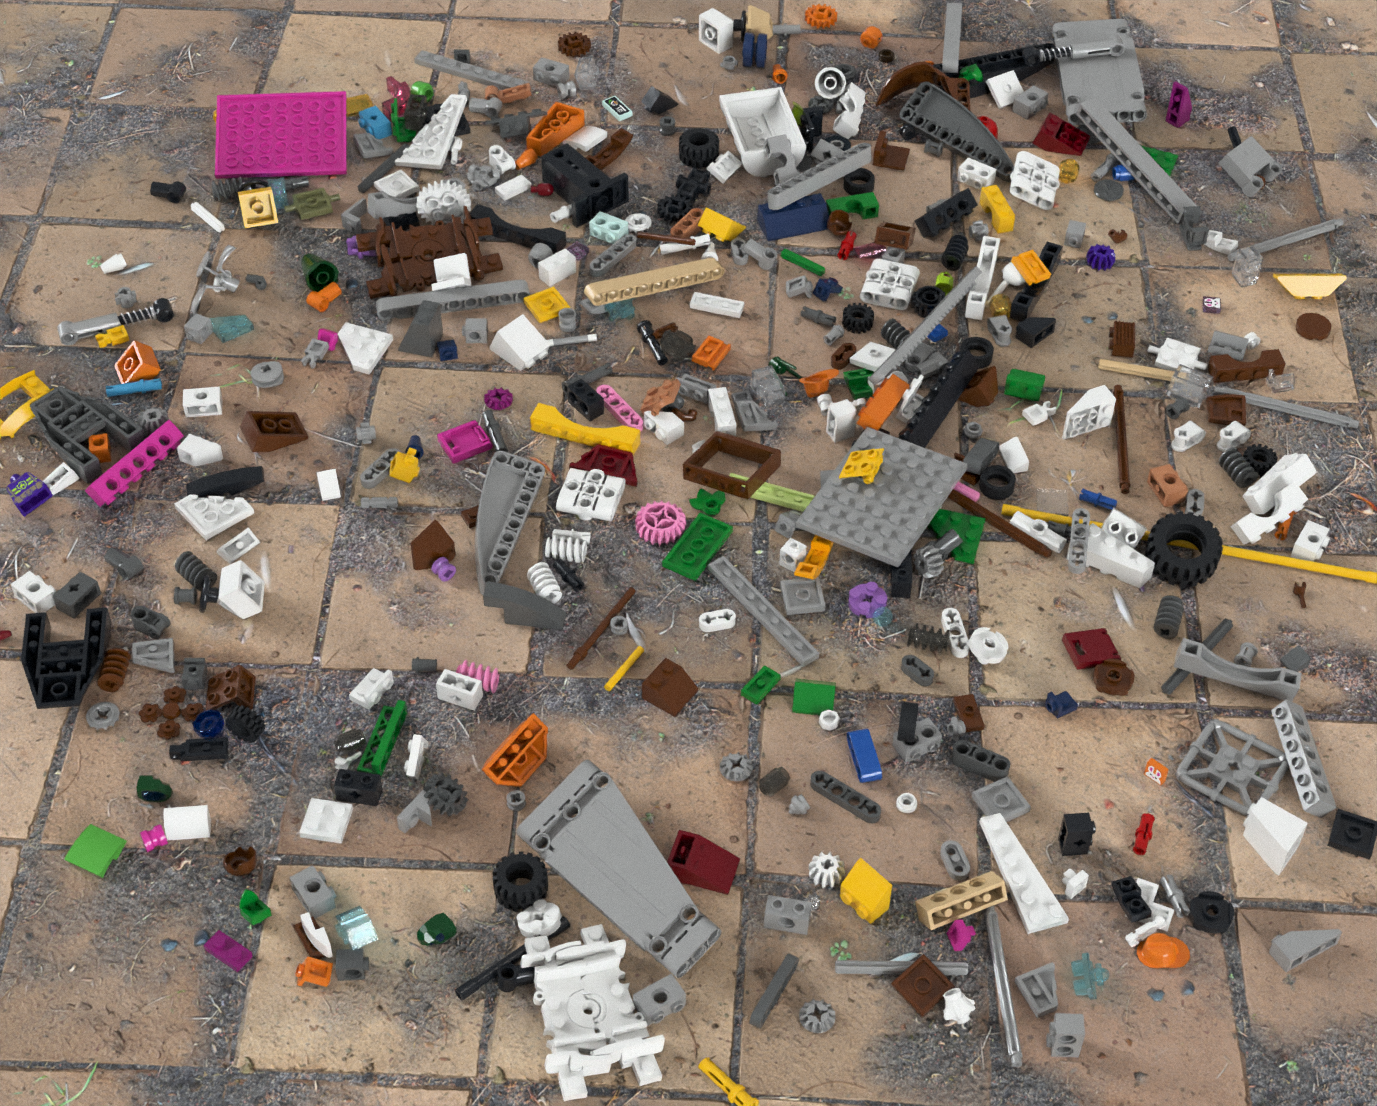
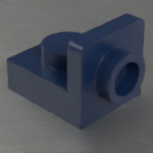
M454 339L437 342L440 361L458 359L457 346Z
M1067 691L1056 696L1053 692L1047 694L1046 708L1057 719L1077 710L1078 704Z

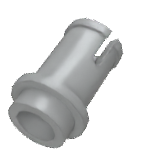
M841 325L833 326L832 330L823 337L825 339L824 342L827 345H832L838 338L843 337L844 328Z

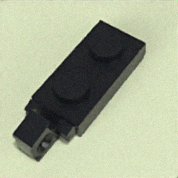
M227 737L186 739V742L181 743V745H170V758L181 761L228 759L229 741Z

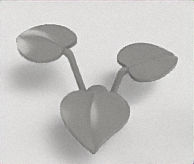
M230 245L225 247L220 256L216 272L206 266L210 259V252L207 251L197 269L196 277L199 278L203 270L206 269L220 278L219 284L221 286L203 285L198 290L191 304V311L194 315L197 313L198 305L207 288L222 291L227 289L233 293L236 291L240 280L232 277V275L222 269L224 261L237 249L236 247Z

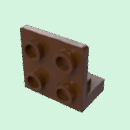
M880 131L874 148L873 166L905 170L910 148L888 145L886 131Z
M240 664L213 676L208 680L205 710L211 712L231 702H235L239 706L242 705L245 709L247 707L250 710L253 709L256 676Z

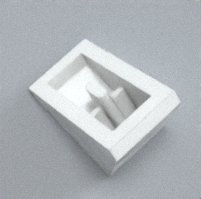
M336 469L316 472L322 501L340 498Z

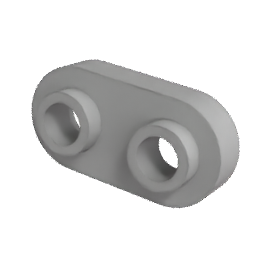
M952 840L944 842L941 846L940 856L949 876L954 880H965L970 873V864L962 846Z

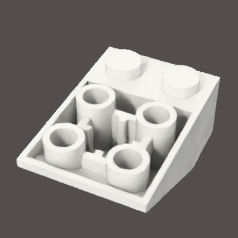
M1105 385L1088 390L1067 412L1062 436L1063 440L1111 425L1116 398Z

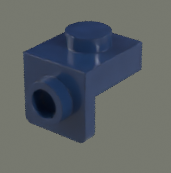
M819 278L813 294L822 301H827L830 293H841L843 287L834 278Z

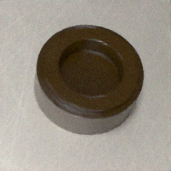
M883 49L879 52L878 58L881 62L890 63L894 60V52L889 49Z

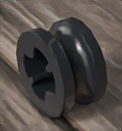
M910 124L903 125L899 130L904 140H910L915 136V130Z

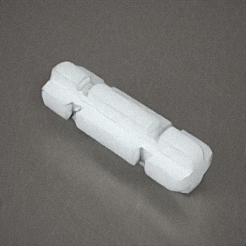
M1161 915L1153 918V922L1149 921L1136 929L1134 934L1131 932L1126 935V941L1131 947L1139 944L1140 940L1144 941L1150 935L1157 933V929L1165 928L1167 923Z

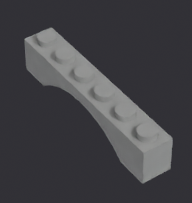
M448 179L451 185L456 182V187L462 185V190L465 189V184L460 179ZM384 191L368 194V213L374 219H379V217L383 219L389 216L396 217L405 213L412 214L418 211L416 207L417 197L397 198Z
M1183 638L1178 647L1174 662L1175 668L1278 699H1287L1291 702L1300 688L1302 673L1282 667L1260 669L1238 665L1217 656L1204 644Z

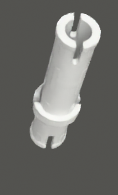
M709 234L697 237L690 236L691 239L696 240L694 246L677 243L660 244L661 255L691 248L694 250L696 247L710 245Z

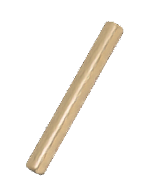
M1100 359L1098 368L1101 370L1184 384L1187 380L1186 373Z

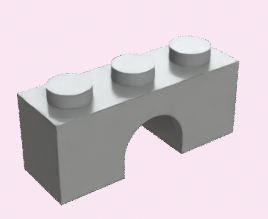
M786 134L767 138L764 146L768 159L778 158L783 163V167L777 168L773 174L777 186L799 175L800 172L796 169V159L791 152V142L787 139Z

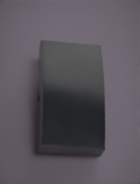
M1132 876L1112 881L1111 885L1114 893L1131 923L1151 917L1152 911L1141 897L1142 890Z

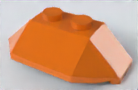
M534 713L531 714L486 760L482 771L496 785L521 787L547 758L548 727Z

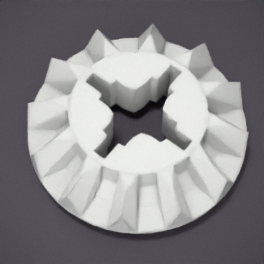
M635 213L625 219L628 222L630 232H644V230L648 231L649 227H651V219L645 214Z

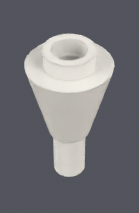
M713 242L708 245L701 260L715 258L718 261Z

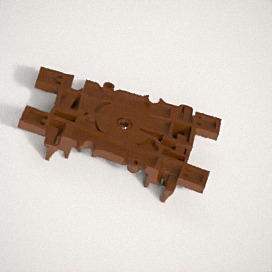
M463 206L465 218L463 219V224L461 217L454 218L453 214L451 215V222H448L446 225H444L442 220L436 221V226L414 227L410 225L409 231H403L402 226L395 229L394 222H391L392 226H386L382 217H379L376 232L356 234L358 252L375 250L378 267H384L383 271H381L382 278L366 281L370 299L387 295L391 297L397 296L395 283H399L403 287L404 292L413 290L414 287L420 292L424 291L425 285L432 286L431 284L437 283L434 260L457 254H467L470 277H474V280L484 279V274L503 270L499 253L482 256L479 250L478 237L493 235L490 217L471 219L467 206Z

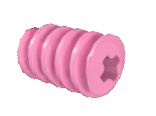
M464 660L463 664L458 666L456 673L481 680L484 691L488 692L491 690L492 693L496 692L499 684L498 668H495L491 673L490 666H487L484 671L483 664H480L476 669L475 662H472L470 667L468 666V660Z

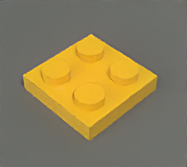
M555 287L523 298L524 304L539 323L558 317L559 311L563 308H570Z

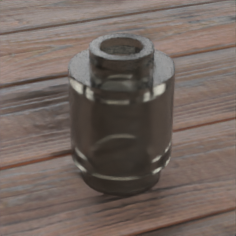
M352 729L336 736L337 740L334 741L337 752H342L343 755L360 749L362 745L366 744V739L361 729Z
M783 767L774 768L759 780V788L764 795L774 796L788 784L790 775Z

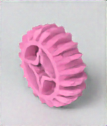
M661 500L660 503L655 501L653 504L647 503L646 507H641V510L637 513L635 519L636 531L639 533L640 538H644L645 542L651 541L652 545L654 543H658L659 546L661 543L666 545L669 542L675 543V540L680 539L681 535L685 532L686 516L681 508H677L676 504L671 505L670 501L663 503Z

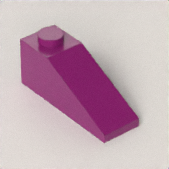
M1175 81L1173 82L1165 121L1179 128L1190 120L1192 104L1188 88Z

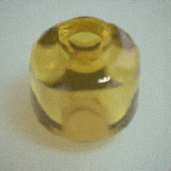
M1066 159L1060 162L1059 180L1065 184L1076 181L1080 167L1075 160Z
M997 294L991 298L989 309L992 317L1006 315L1007 319L1010 317L1012 303L1008 296Z

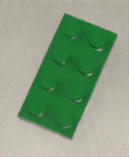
M699 513L664 558L662 567L696 581L731 535L733 526Z

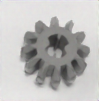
M154 407L152 409L146 408L145 412H140L138 425L149 436L167 422L169 417L166 410H162L161 407L157 409Z
M933 545L923 546L916 550V553L913 555L915 559L913 563L916 565L915 569L925 579L934 578L944 570L942 554H939V549Z

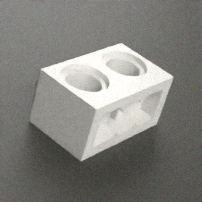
M967 158L958 168L957 181L981 190L982 187L993 185L997 169Z

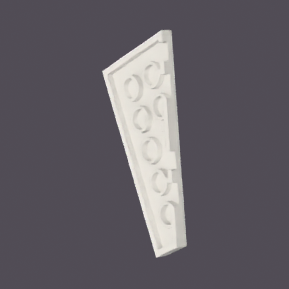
M451 94L441 105V110L431 117V122L425 124L415 136L410 147L405 148L403 155L394 161L395 165L442 169L467 102L466 95Z

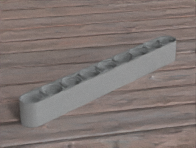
M947 3L942 64L943 73H958L962 3Z
M857 144L769 189V209H782L870 163L871 144Z
M513 280L380 298L376 302V310L380 320L389 321L415 317L423 300L440 303L441 313L523 303V298L529 296L530 292L525 280Z

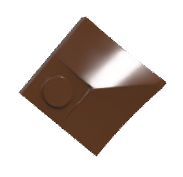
M1223 394L1206 398L1208 423L1230 425L1233 421H1237L1243 426L1246 425L1245 395Z

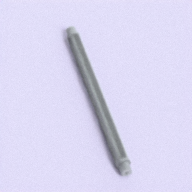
M1329 220L1233 251V253L1228 254V260H1241L1337 229L1343 225V220Z
M1216 386L1214 394L1245 395L1246 403L1334 425L1347 428H1358L1359 421L1354 420L1352 417L1287 403L1224 386L1223 388Z
M993 905L985 909L984 917L1008 1055L1012 1066L1020 1067L1022 1066V1052L998 915Z

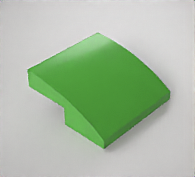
M90 824L74 842L64 860L103 878L111 861L118 859L127 841Z

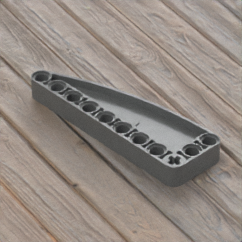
M929 82L921 83L899 113L904 125H912L915 132L931 139L933 142H943L944 148L964 159L971 158L997 169L996 176L1011 183V173H1006L1009 171L1013 172L1014 165L989 129L952 96Z

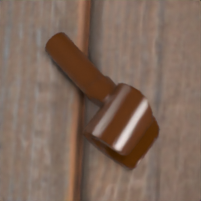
M1295 582L1293 593L1299 597L1301 608H1306L1304 594L1307 585L1303 582L1302 587H1300Z

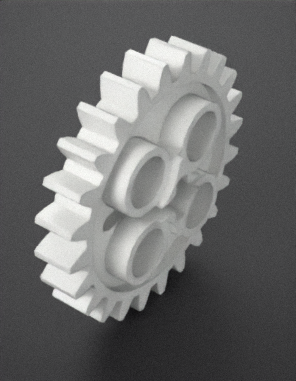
M441 180L440 184L434 181L433 186L428 183V188L422 187V191H419V196H417L416 207L418 208V214H421V218L426 217V222L431 220V225H434L438 220H442L444 225H446L448 222H451V215L454 214V218L462 214L464 215L463 206H467L468 211L471 210L470 195L467 194V190H462V185L456 187V182L451 185L449 180L446 183Z

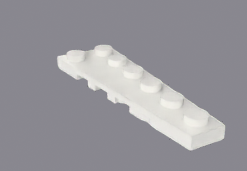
M1001 813L980 818L979 823L1027 934L1068 923L1069 918Z

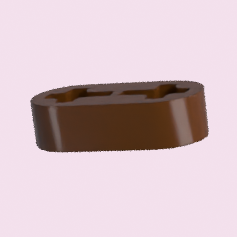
M853 343L842 344L831 356V366L837 370L844 369L850 363L849 358L856 353V346Z

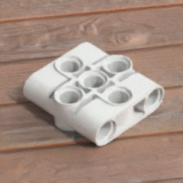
M1019 152L1016 157L1014 171L1010 175L1012 180L1010 193L1041 209H1051L1054 204L1056 190L1060 186L1058 181L1059 167L1029 152Z
M875 259L870 270L866 273V280L860 293V299L865 303L905 310L913 296L920 271L912 265Z
M570 468L558 496L556 510L576 514L581 520L595 518L611 522L624 492L625 479L604 475V472L599 469L584 471Z

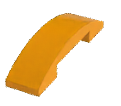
M815 535L811 541V549L804 561L799 563L794 575L816 579L827 562L834 542Z

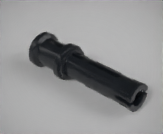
M649 320L641 321L637 325V330L642 334L643 342L649 345L658 365H665L668 362V358L653 335L652 323Z

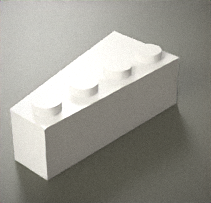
M1294 453L1292 455H1284L1264 476L1247 489L1248 491L1243 495V498L1253 514H1265L1275 506L1274 494L1294 481L1298 486L1302 485L1317 471L1307 454Z
M1092 523L1089 526L1086 567L1092 566L1100 569V572L1105 575H1115L1118 580L1141 588L1151 579L1155 562ZM1069 543V548H1068V553H1067V558H1066V559H1068V560H1069L1070 543ZM1075 546L1073 549L1075 551H1082L1084 548Z

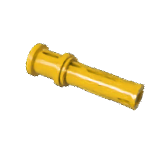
M709 1057L704 1058L700 1062L698 1068L728 1095L727 1098L730 1103H735L737 1106L759 1105L757 1098L749 1095L743 1085L736 1084Z

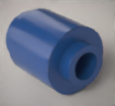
M1123 165L1113 167V180L1119 182L1135 179Z

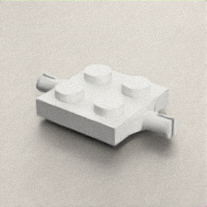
M1167 338L1161 348L1152 345L1148 348V352L1157 355L1156 367L1186 373L1187 377L1195 367L1204 371L1207 368V363L1198 361L1201 348L1171 338Z

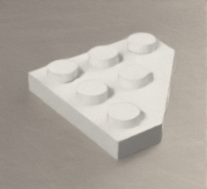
M346 322L338 332L339 341L344 347L353 370L369 375L393 341L392 334Z
M188 495L174 503L175 509L205 540L212 538L254 514L250 504L240 497H235V500L224 499L223 496L198 498V495Z

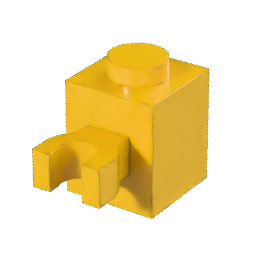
M409 448L406 454L397 452L390 463L389 476L410 483L414 477H417L420 470L418 458L414 457L417 450Z

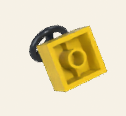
M252 179L242 183L238 187L237 194L244 227L250 228L278 223L270 185L260 179ZM256 184L263 185L265 188H258ZM251 186L249 190L243 191L245 187Z

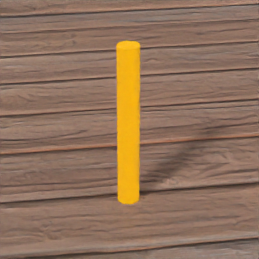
M638 646L604 685L607 691L612 690L644 652L643 647Z

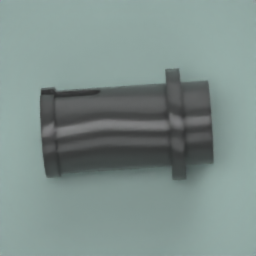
M413 658L412 670L416 671V673L418 671L436 672L437 659Z

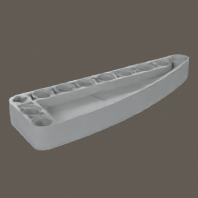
M505 451L495 452L491 459L477 512L475 563L478 586L482 595H484L487 581L501 583L545 474V467L542 464Z

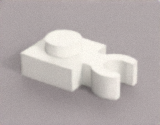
M1046 401L1041 407L1035 404L1024 409L1022 415L1034 426L1047 420L1048 416L1054 415L1056 407L1049 408L1051 402Z

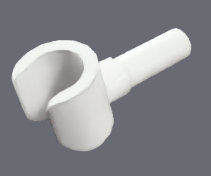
M358 751L347 759L340 756L335 759L337 764L335 768L338 770H348L350 763L362 756V753Z

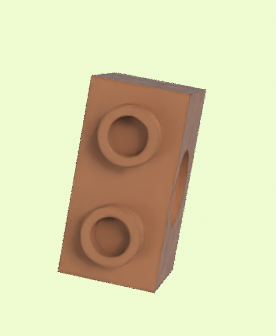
M1170 464L1150 469L1147 483L1164 507L1185 502L1186 494L1188 493L1187 485L1182 482L1177 471Z

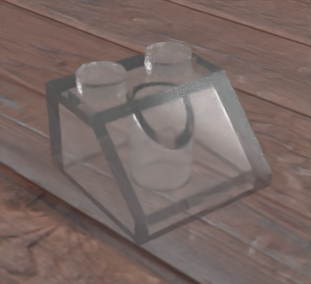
M1179 364L1165 395L1173 400L1184 397L1190 407L1200 408L1213 376Z

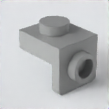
M795 510L781 513L775 531L787 538H791L795 528H797L796 521L801 516V513Z

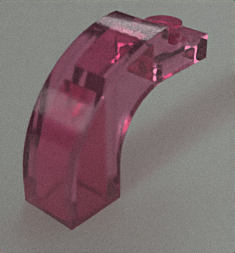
M390 76L386 78L387 91L394 97L382 102V111L392 123L391 103H394V98H397L399 117H404L411 108L410 88L405 81L400 83Z

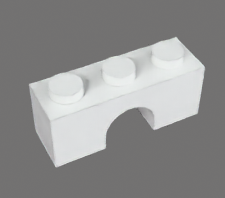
M726 387L708 389V407L711 417H714L715 432L719 431L736 436V421Z

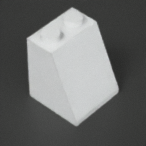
M522 314L497 331L489 349L521 371L524 368L529 369L532 367L537 359L542 360L548 355L547 351L550 344Z
M1261 797L1257 804L1252 803L1247 812L1249 815L1243 823V826L1246 827L1243 836L1272 871L1279 876L1298 849L1308 823Z

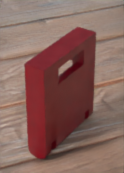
M1106 628L1064 633L1062 637V642L1077 670L1096 667V665L1104 663V660L1107 659L1121 660L1109 634H1107ZM1077 642H1078V644H1079V646H1080V648H1081V650H1082V652H1083L1084 655H1079V654H1078V652H1077V650H1076V648H1075L1076 645H1077Z

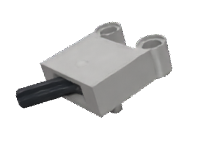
M1232 126L1227 131L1233 150L1226 154L1219 164L1228 173V176L1233 178L1242 188L1246 196L1253 197L1264 185L1263 180L1255 175L1261 172V176L1265 178L1266 182H1272L1282 172V166L1274 161L1252 136L1241 143L1237 128Z

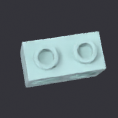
M599 211L589 222L590 235L614 244L622 236L628 234V222Z

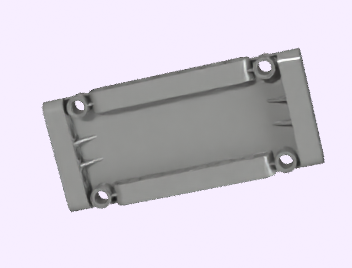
M1106 19L1059 22L1054 24L1052 30L1056 48H1061L1062 46L1066 48L1072 43L1108 39L1112 35H1118L1125 46L1123 54L1117 57L1109 54L1071 59L1070 56L1056 59L1063 105H1066L1068 122L1072 125H1085L1076 113L1080 103L1096 97L1119 123L1145 120L1147 111L1144 102V87L1133 38L1130 37V28H1128L1126 20Z

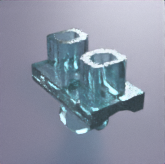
M284 177L267 179L268 187L272 188L275 208H284V206L288 205Z
M635 298L618 301L619 304L615 302L606 304L605 309L610 314L608 319L611 322L619 316L622 319H633L635 317V307L632 301Z
M1082 953L1081 960L1071 962L1074 977L1084 975V979L1073 981L1074 991L1076 995H1088L1090 1000L1097 999L1095 981L1098 986H1103L1104 981L1109 978V971L1102 968L1100 963L1095 964V969H1093L1089 953Z

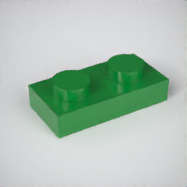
M764 665L743 687L741 696L757 705L781 680V675Z

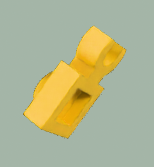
M124 325L106 330L107 334H97L95 336L100 348H104L110 343L112 346L130 341Z

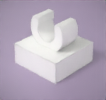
M1069 868L1063 873L1065 877L1062 879V882L1066 885L1065 894L1072 899L1086 887L1089 875L1083 870L1076 874Z

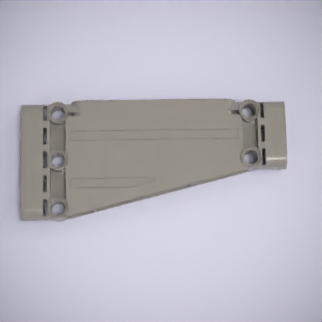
M590 760L580 763L517 828V835L534 849L560 877L643 951L649 952L657 962L661 963L675 977L680 978L684 976L719 939L722 932L721 929L698 910L610 775L603 772ZM695 914L694 918L687 920L690 915ZM660 947H664L661 952H657Z

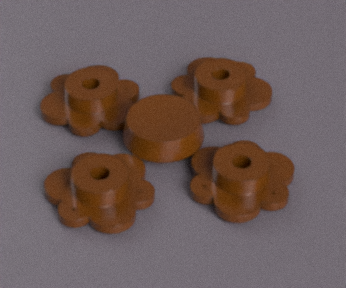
M174 686L172 689L169 688L164 691L165 697L163 700L167 704L163 707V710L159 708L158 704H145L142 707L143 710L139 711V716H141V721L144 723L149 721L155 722L162 714L164 718L170 719L165 723H161L157 731L158 737H164L166 740L180 735V724L175 723L171 719L177 718L181 713L185 717V721L192 720L193 722H198L201 720V716L205 714V710L201 703L187 704L186 708L181 710L178 703L185 700L186 690Z

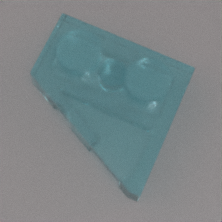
M246 315L210 318L213 332L222 343L254 330L253 324Z

